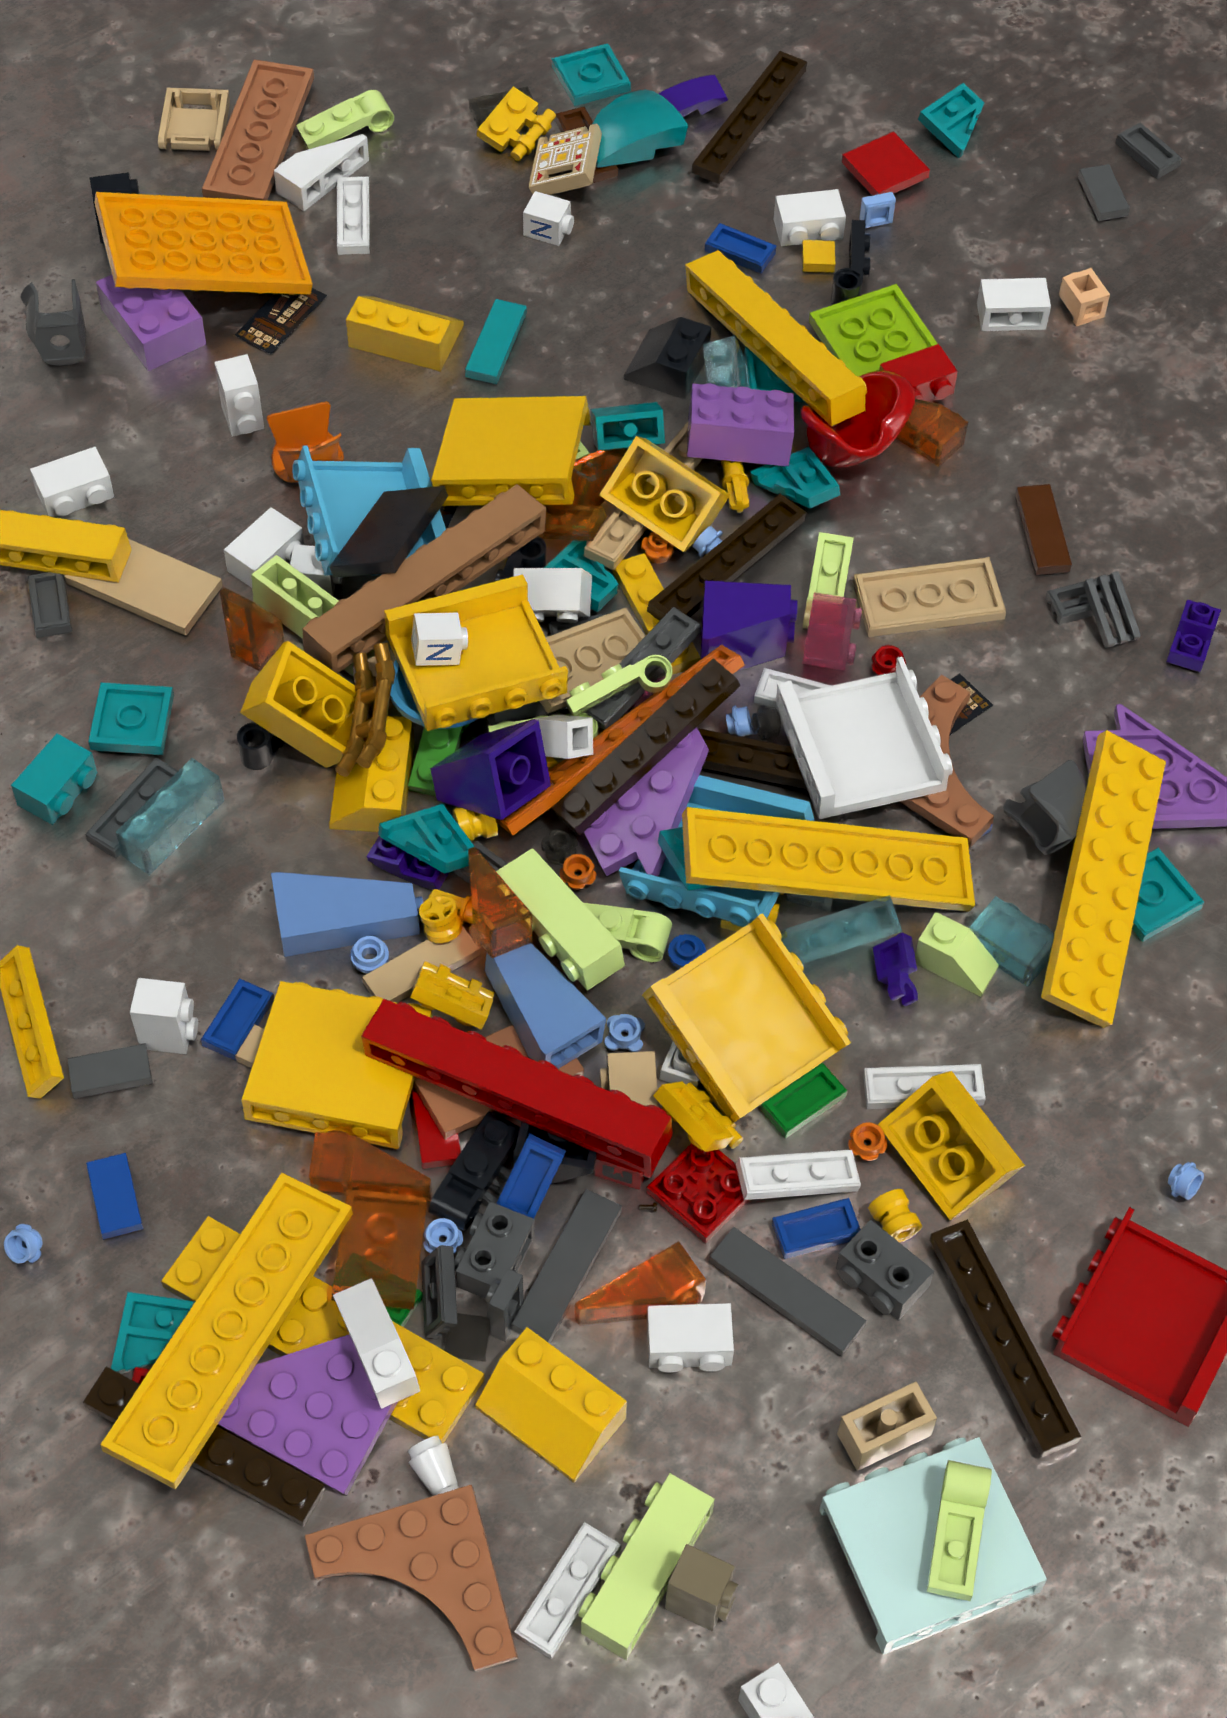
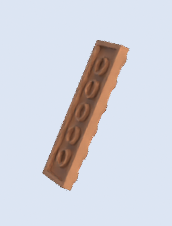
M253 60L202 187L203 197L268 201L275 182L274 169L284 159L314 80L312 68Z

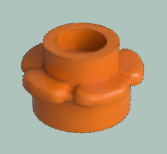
M651 532L649 537H644L641 542V548L650 562L664 563L674 553L673 547L675 546L654 532Z
M573 854L564 861L559 875L564 883H568L571 889L580 890L585 885H591L595 881V865L586 855ZM575 872H581L582 874L577 876Z
M862 1123L850 1133L851 1140L848 1141L849 1150H852L853 1155L861 1156L862 1160H876L879 1154H883L887 1149V1139L884 1132L874 1123ZM869 1140L871 1145H865L864 1141Z

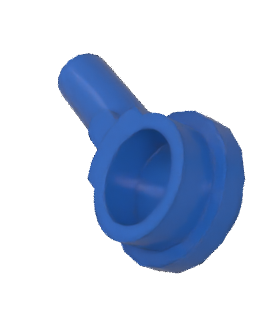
M690 934L675 937L670 942L668 948L669 960L677 969L682 968L706 952L705 944L702 940Z

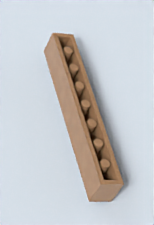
M518 484L506 492L499 493L493 501L481 509L472 511L466 519L454 527L447 528L438 538L429 544L420 546L414 554L403 561L396 573L382 574L375 580L368 581L359 591L347 599H341L332 609L320 617L311 619L302 628L304 652L334 672L339 673L353 663L352 655L368 653L374 649V645L387 640L384 610L457 592L545 532L546 507Z

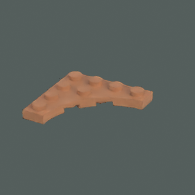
M941 674L920 697H924L927 702L928 718L931 726L936 725L939 730L940 747L943 754L948 753L950 756L949 736L955 720L970 701V691ZM954 768L952 775L948 777L946 791L899 801L950 835L968 838L970 848L993 824L994 815L984 809L970 796L958 779Z
M472 1485L305 1535L315 1579L321 1580L343 1575H374L400 1582L428 1598L452 1622L465 1644L476 1672L519 1659Z

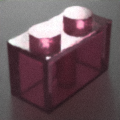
M814 592L802 662L804 666L845 672L846 664H854L857 644L850 643L852 629L859 630L862 616V608H856L857 599Z

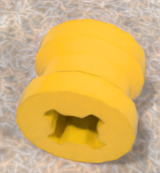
M446 895L433 896L425 900L419 908V915L424 923L425 935L431 942H450L457 938L462 931L461 919L457 915L456 902L452 897Z

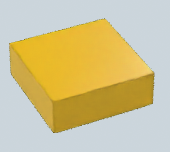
M803 240V272H835V241Z

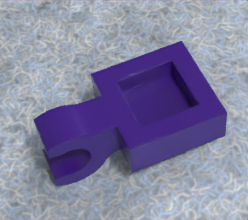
M902 932L872 947L878 981L888 985L890 999L894 1001L901 997L902 1005L905 1007L918 1001L916 987L909 978V974L917 971L912 937Z

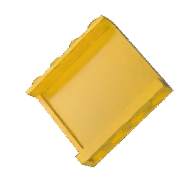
M586 396L454 398L431 479L433 487L445 486L448 497L442 506L487 505L499 493L508 491L516 484L542 505H572L574 490L571 478L583 426H591Z
M523 574L384 610L387 639L427 731L447 728L453 724L475 718H484L489 714L508 709H517L526 704L544 699H553L567 693L568 669L566 666L559 667L529 604L528 584ZM458 612L461 627H466L468 632L467 650L461 651L460 665L416 666L411 642L414 613Z
M763 913L757 916L751 923L667 978H662L650 986L642 994L724 1116L728 1115L733 1122L751 1112L851 1043L847 1037L848 1031L844 1023L838 1017H833L825 1005L826 999L818 986L809 982L803 973L804 967L801 960L796 954L788 951L781 941L782 935L779 928L773 921L767 920Z
M280 981L241 1099L245 1120L399 1149L403 1137L402 1122L415 1076L367 1057L361 1035L383 1001V998L353 995L341 989H321L311 987L303 982L290 983ZM408 1003L418 1013L432 1018V1010L424 1008L419 1004Z

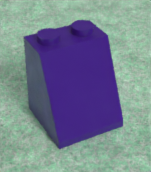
M705 580L701 659L720 645L741 656L745 666L738 671L785 657L787 642L794 643L795 621L797 619L798 600H791V585Z
M535 719L479 735L430 768L438 801L503 820L551 786L539 720Z

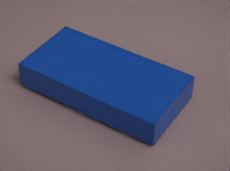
M719 223L705 242L704 251L712 253L719 250L735 264L762 274L776 254V245Z
M239 978L201 1038L202 1046L237 1061L235 1055L253 1026L260 1024L274 1001V994Z
M529 1134L496 1204L534 1219L566 1151Z
M126 1153L87 1162L103 1240L143 1230Z
M849 1198L772 1218V1226L784 1259L848 1243L861 1230Z

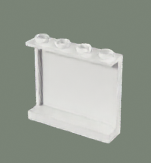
M903 657L897 658L896 672L796 693L792 681L777 683L776 708L819 819L946 791L948 777L953 773L952 762L948 753L943 754L939 730L936 725L931 726L928 718L927 702L924 697H919L915 673L912 669H907Z

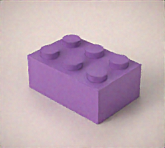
M112 275L96 281L101 310L148 371L206 345L202 316L181 290L115 287Z
M692 383L688 413L687 457L789 467L794 438L793 393H786L781 390H755L748 387H724L711 383Z

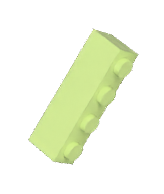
M278 555L251 574L253 602L302 639V628L311 619L320 617L332 609L339 601ZM374 649L367 653L368 659L375 656ZM353 662L344 670L354 677Z
M533 848L495 872L499 884L496 893L506 908L512 906L518 912V919L528 932L535 931L539 936L541 946L550 957L556 955L559 958L562 969L571 981L578 980L588 991L625 966L621 944Z
M669 1473L663 1485L658 1482L655 1483L644 1504L649 1509L641 1521L636 1518L632 1521L623 1538V1542L627 1544L619 1558L613 1555L609 1559L601 1575V1579L605 1581L597 1595L591 1592L587 1596L579 1611L578 1616L583 1618L581 1621V1634L627 1661L666 1594L668 1582L685 1545L694 1546L712 1515L715 1501L713 1497Z

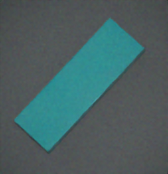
M495 299L465 368V377L492 384L498 383L526 317L527 306Z

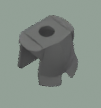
M72 279L73 309L63 312H39L38 291L32 282L28 284L20 296L26 306V311H24L26 315V331L42 360L47 364L57 366L72 365L82 361L85 356L86 328L75 279ZM56 335H63L70 342L65 346H56L50 340Z
M1068 760L1042 780L1023 788L1020 794L1026 800L1025 802L1018 803L1007 799L1003 810L1005 814L1015 819L1026 830L1044 855L1051 854L1067 845L1076 837L1087 784L1076 763Z

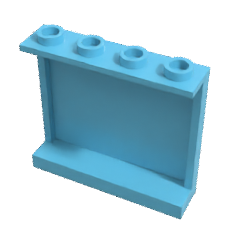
M303 445L299 458L294 460L292 467L293 478L295 481H298L300 487L301 506L305 507L307 511L308 531L310 534H313L316 543L315 556L318 561H321L324 575H332L329 566L383 492L432 487L420 448H407L402 462L312 461L308 446ZM440 509L406 558L414 554L420 546L429 544L438 538L446 530Z
M699 775L687 807L815 821L809 801ZM681 819V822H680V824H679V827H683V826H682V819ZM667 857L659 876L647 874L640 859L637 860L632 870L620 867L618 871L626 894L636 899H649L660 902L672 909L682 908L690 910L706 918H720L740 927H745L762 913L767 919L780 894L778 892L719 886L687 891Z

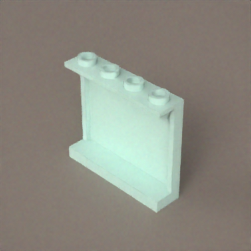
M980 1437L970 1441H966L965 1438L955 1439L944 1445L943 1451L931 1456H928L925 1452L916 1454L908 1458L903 1463L904 1466L889 1471L887 1467L877 1469L866 1475L865 1481L852 1486L848 1482L840 1483L828 1489L826 1496L822 1498L819 1511L822 1516L827 1515L878 1629L875 1639L883 1655L1040 1593L1047 1581ZM948 1460L992 1469L971 1601L927 1592L941 1492Z

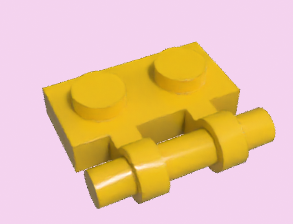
M513 86L477 129V137L501 153L508 145L514 147L510 153L511 157L516 161H520L524 155H529L533 151L538 138L541 135H546L551 129V123L556 118V114L551 109H546L542 115H536L539 103ZM525 125L530 128L525 135L519 134Z
M424 961L410 998L418 1001L427 1009L439 1010L454 1017L462 1025L474 1026L482 1030L488 1018L495 992L482 987V982L471 978L469 981L451 973V968L440 964L438 967Z
M683 1081L662 1084L653 1095L662 1105V1109L672 1117V1120L678 1122L688 1133L690 1142L697 1148L704 1150V1152L723 1149L727 1145L734 1149L743 1141V1137L735 1130L736 1124L728 1115L722 1116L712 1105V1098L705 1091H699L691 1082L685 1084Z

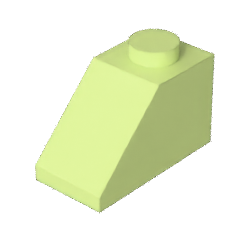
M935 912L917 943L915 952L917 965L982 997L999 967V964L970 928L938 912Z

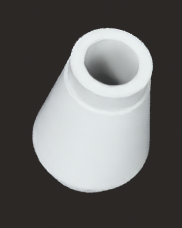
M438 1435L425 1439L408 1450L411 1458L408 1462L432 1496L459 1488L447 1443L442 1444Z

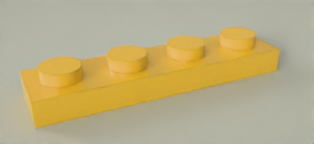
M642 553L622 560L612 572L645 635H647L659 622L657 618L647 612L648 603L664 588L646 554ZM693 642L672 662V675L686 671L701 660Z
M16 945L0 960V989L28 1097L41 1099L63 1080L64 1076L30 948Z

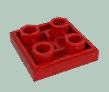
M894 131L842 154L843 165L872 196L893 192L894 194L929 178L930 169Z
M692 1143L647 1186L646 1191L647 1194L705 1244L749 1201L743 1198L736 1163L719 1149L704 1152V1150L697 1148Z

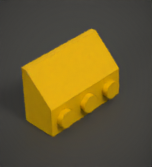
M358 296L346 318L348 347L440 372L464 326V321L373 296Z
M636 436L601 491L600 496L682 552H686L700 534L713 523L730 494L648 439Z
M287 640L283 642L251 682L240 713L315 762L328 768L339 763L346 749L347 740L350 737L356 697L355 685Z
M387 716L385 746L381 753L375 757L371 766L364 768L357 763L347 777L341 776L336 772L329 829L378 832L379 823L406 815L409 791L408 782L411 775L415 743L413 722L406 717Z
M952 1071L932 1076L878 1124L949 1220H953L997 1190L1025 1166Z
M526 1327L500 1358L476 1402L475 1408L575 1483L625 1421L627 1401Z

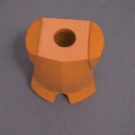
M329 402L316 403L267 416L266 419L276 441L272 452V466L276 475L285 482H298L293 478L292 467L294 460H298L303 445L308 446L312 461H344V454L339 445L341 433L334 437L328 431L331 407Z

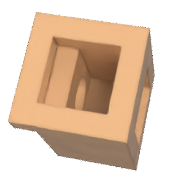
M1089 268L1064 276L1061 282L1059 297L1073 315L1075 326H1079L1105 317L1110 293L1093 269Z

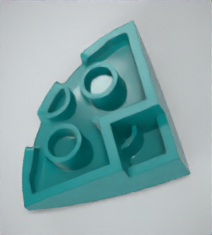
M644 89L622 95L614 99L605 108H602L593 124L597 123L602 133L596 167L654 159L656 149L684 145L689 125L680 112L667 99L654 91Z

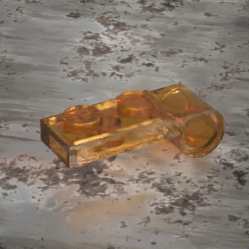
M543 505L546 507L545 532L540 534L539 537L542 539L593 541L608 516L602 506Z

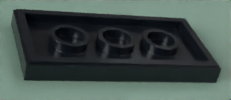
M445 486L383 492L329 566L333 577L396 573L446 501L448 494Z

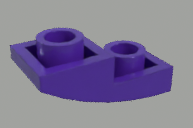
M715 75L694 78L658 93L667 99L683 117L697 109L703 115L728 101Z
M1187 599L1166 662L1201 672L1221 609L1211 607L1206 603Z
M380 836L366 856L369 862L388 873L430 890H439L449 872L444 874L382 839Z

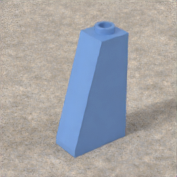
M284 872L271 873L284 957L353 946L360 938L365 936H374L384 941L420 935L419 920L421 918L419 908L423 903L422 896L415 897L412 883Z
M518 929L506 936L497 937L487 946L484 971L530 1059L537 1062L539 1060L548 1061L559 1069L602 1043L606 1017Z

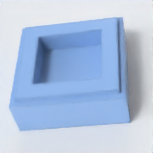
M893 192L862 198L859 220H865V228L893 223L896 202Z

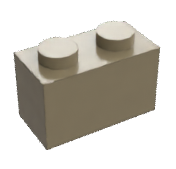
M686 1544L668 1582L665 1609L713 1631L718 1619L726 1622L736 1599L734 1595L738 1588V1584L732 1581L735 1566Z

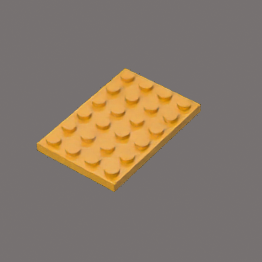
M96 192L95 208L115 287H125L128 289L153 288L160 290L255 292L259 294H311L313 283L287 202Z

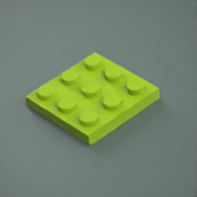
M897 284L809 313V323L821 342L837 359H841L846 367L856 376L879 371L881 363L938 344Z

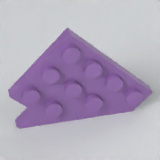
M1116 704L1114 717L1117 730L1108 731L1166 761L1152 829L1226 827L1227 777L1122 704ZM1106 730L1084 732L1082 740L1088 775L1090 774L1097 737Z
M697 727L584 831L606 876L640 859L647 874L659 876L666 859L665 853L658 844L659 833L661 830L679 827L682 813L687 807L694 785L709 752Z
M346 1335L256 1364L218 1424L341 1493L348 1495L398 1402L381 1409L350 1335Z

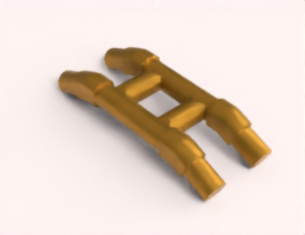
M379 643L373 646L377 663L375 664L377 672L376 686H374L372 670L369 668L367 653L352 655L355 668L356 697L350 737L347 740V746L342 754V758L335 769L341 776L347 777L357 763L361 767L369 768L375 757L381 753L385 746L387 735L385 729L391 687L395 679V669L390 658L388 643ZM374 703L372 719L367 721L369 704Z

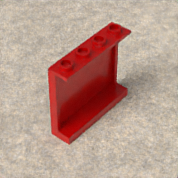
M1129 1207L1123 1220L1117 1217L1113 1219L1104 1237L1111 1241L1106 1252L1100 1249L1096 1251L1087 1271L1093 1273L1089 1284L1079 1283L1070 1301V1304L1076 1307L1070 1318L1062 1315L1052 1334V1337L1058 1340L1053 1355L1189 1427L1227 1354V1270L1131 1221L1135 1209Z

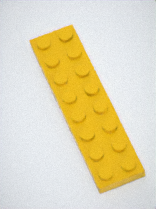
M1108 730L1100 733L1097 737L1041 994L1042 999L1102 1028L1113 1024L1166 764L1165 760Z
M686 807L682 813L686 883L966 912H969L975 906L968 838Z
M281 1172L100 1444L102 1451L176 1490L353 1215L352 1206Z
M208 1216L161 1280L163 1288L184 1300L196 1301L240 1234ZM313 1276L267 1348L280 1356H284L349 1335L333 1297L334 1294L341 1291ZM393 1322L414 1369L421 1392L398 1401L389 1419L424 1440L438 1435L443 1444L484 1382L485 1374Z

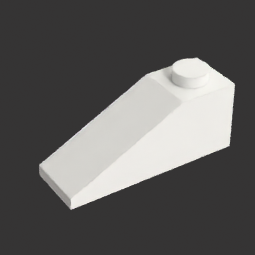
M362 134L295 153L274 169L276 193L302 211L307 210L337 186V177H349L369 161L367 137Z
M372 1278L334 1294L335 1302L381 1409L421 1392L414 1369Z

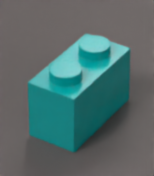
M657 402L590 409L593 443L598 451L627 448L636 436L646 438L654 444L665 443L663 409Z
M56 733L11 784L17 806L53 825L61 815L69 812L74 800L83 789H87L93 784L98 773L93 754L89 750Z

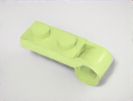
M368 90L297 124L296 127L309 150L333 143L367 125L373 132H383L393 124L394 114L379 91Z
M819 532L803 620L804 629L838 634L854 537Z
M650 655L634 665L630 664L624 668L620 664L615 665L601 674L603 680L590 686L589 682H585L569 692L571 698L566 700V706L572 716H578L637 682L648 692H662L670 684L673 672L672 665L667 658L661 655ZM657 665L665 671L666 677L661 682H651L646 678L645 670L650 666Z
M584 903L621 944V948L629 949L633 956L642 961L659 962L663 959L672 928V922L669 918L656 912Z
M951 1460L947 1461L927 1592L971 1601L992 1469Z

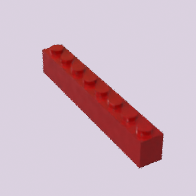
M383 999L361 1035L367 1057L649 1175L653 1174L673 1136L672 1117L655 1105L645 1106L632 1101L621 1091H608L594 1085L590 1079L582 1075L572 1076L559 1071L555 1065L548 1061L539 1060L537 1062L523 1056L514 1047L508 1045L501 1047L487 1041L484 1036L475 1031L465 1032L452 1027L448 1021L441 1017L433 1016L430 1018L418 1013L412 1006L404 1002L396 1004Z

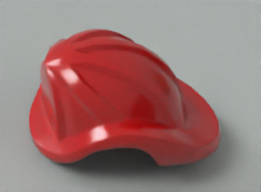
M873 371L859 376L867 387L865 411L833 426H830L810 406H802L801 417L807 424L809 447L824 466L839 468L860 464L867 459L878 456L894 442L910 418L915 405V390L906 378L889 371Z

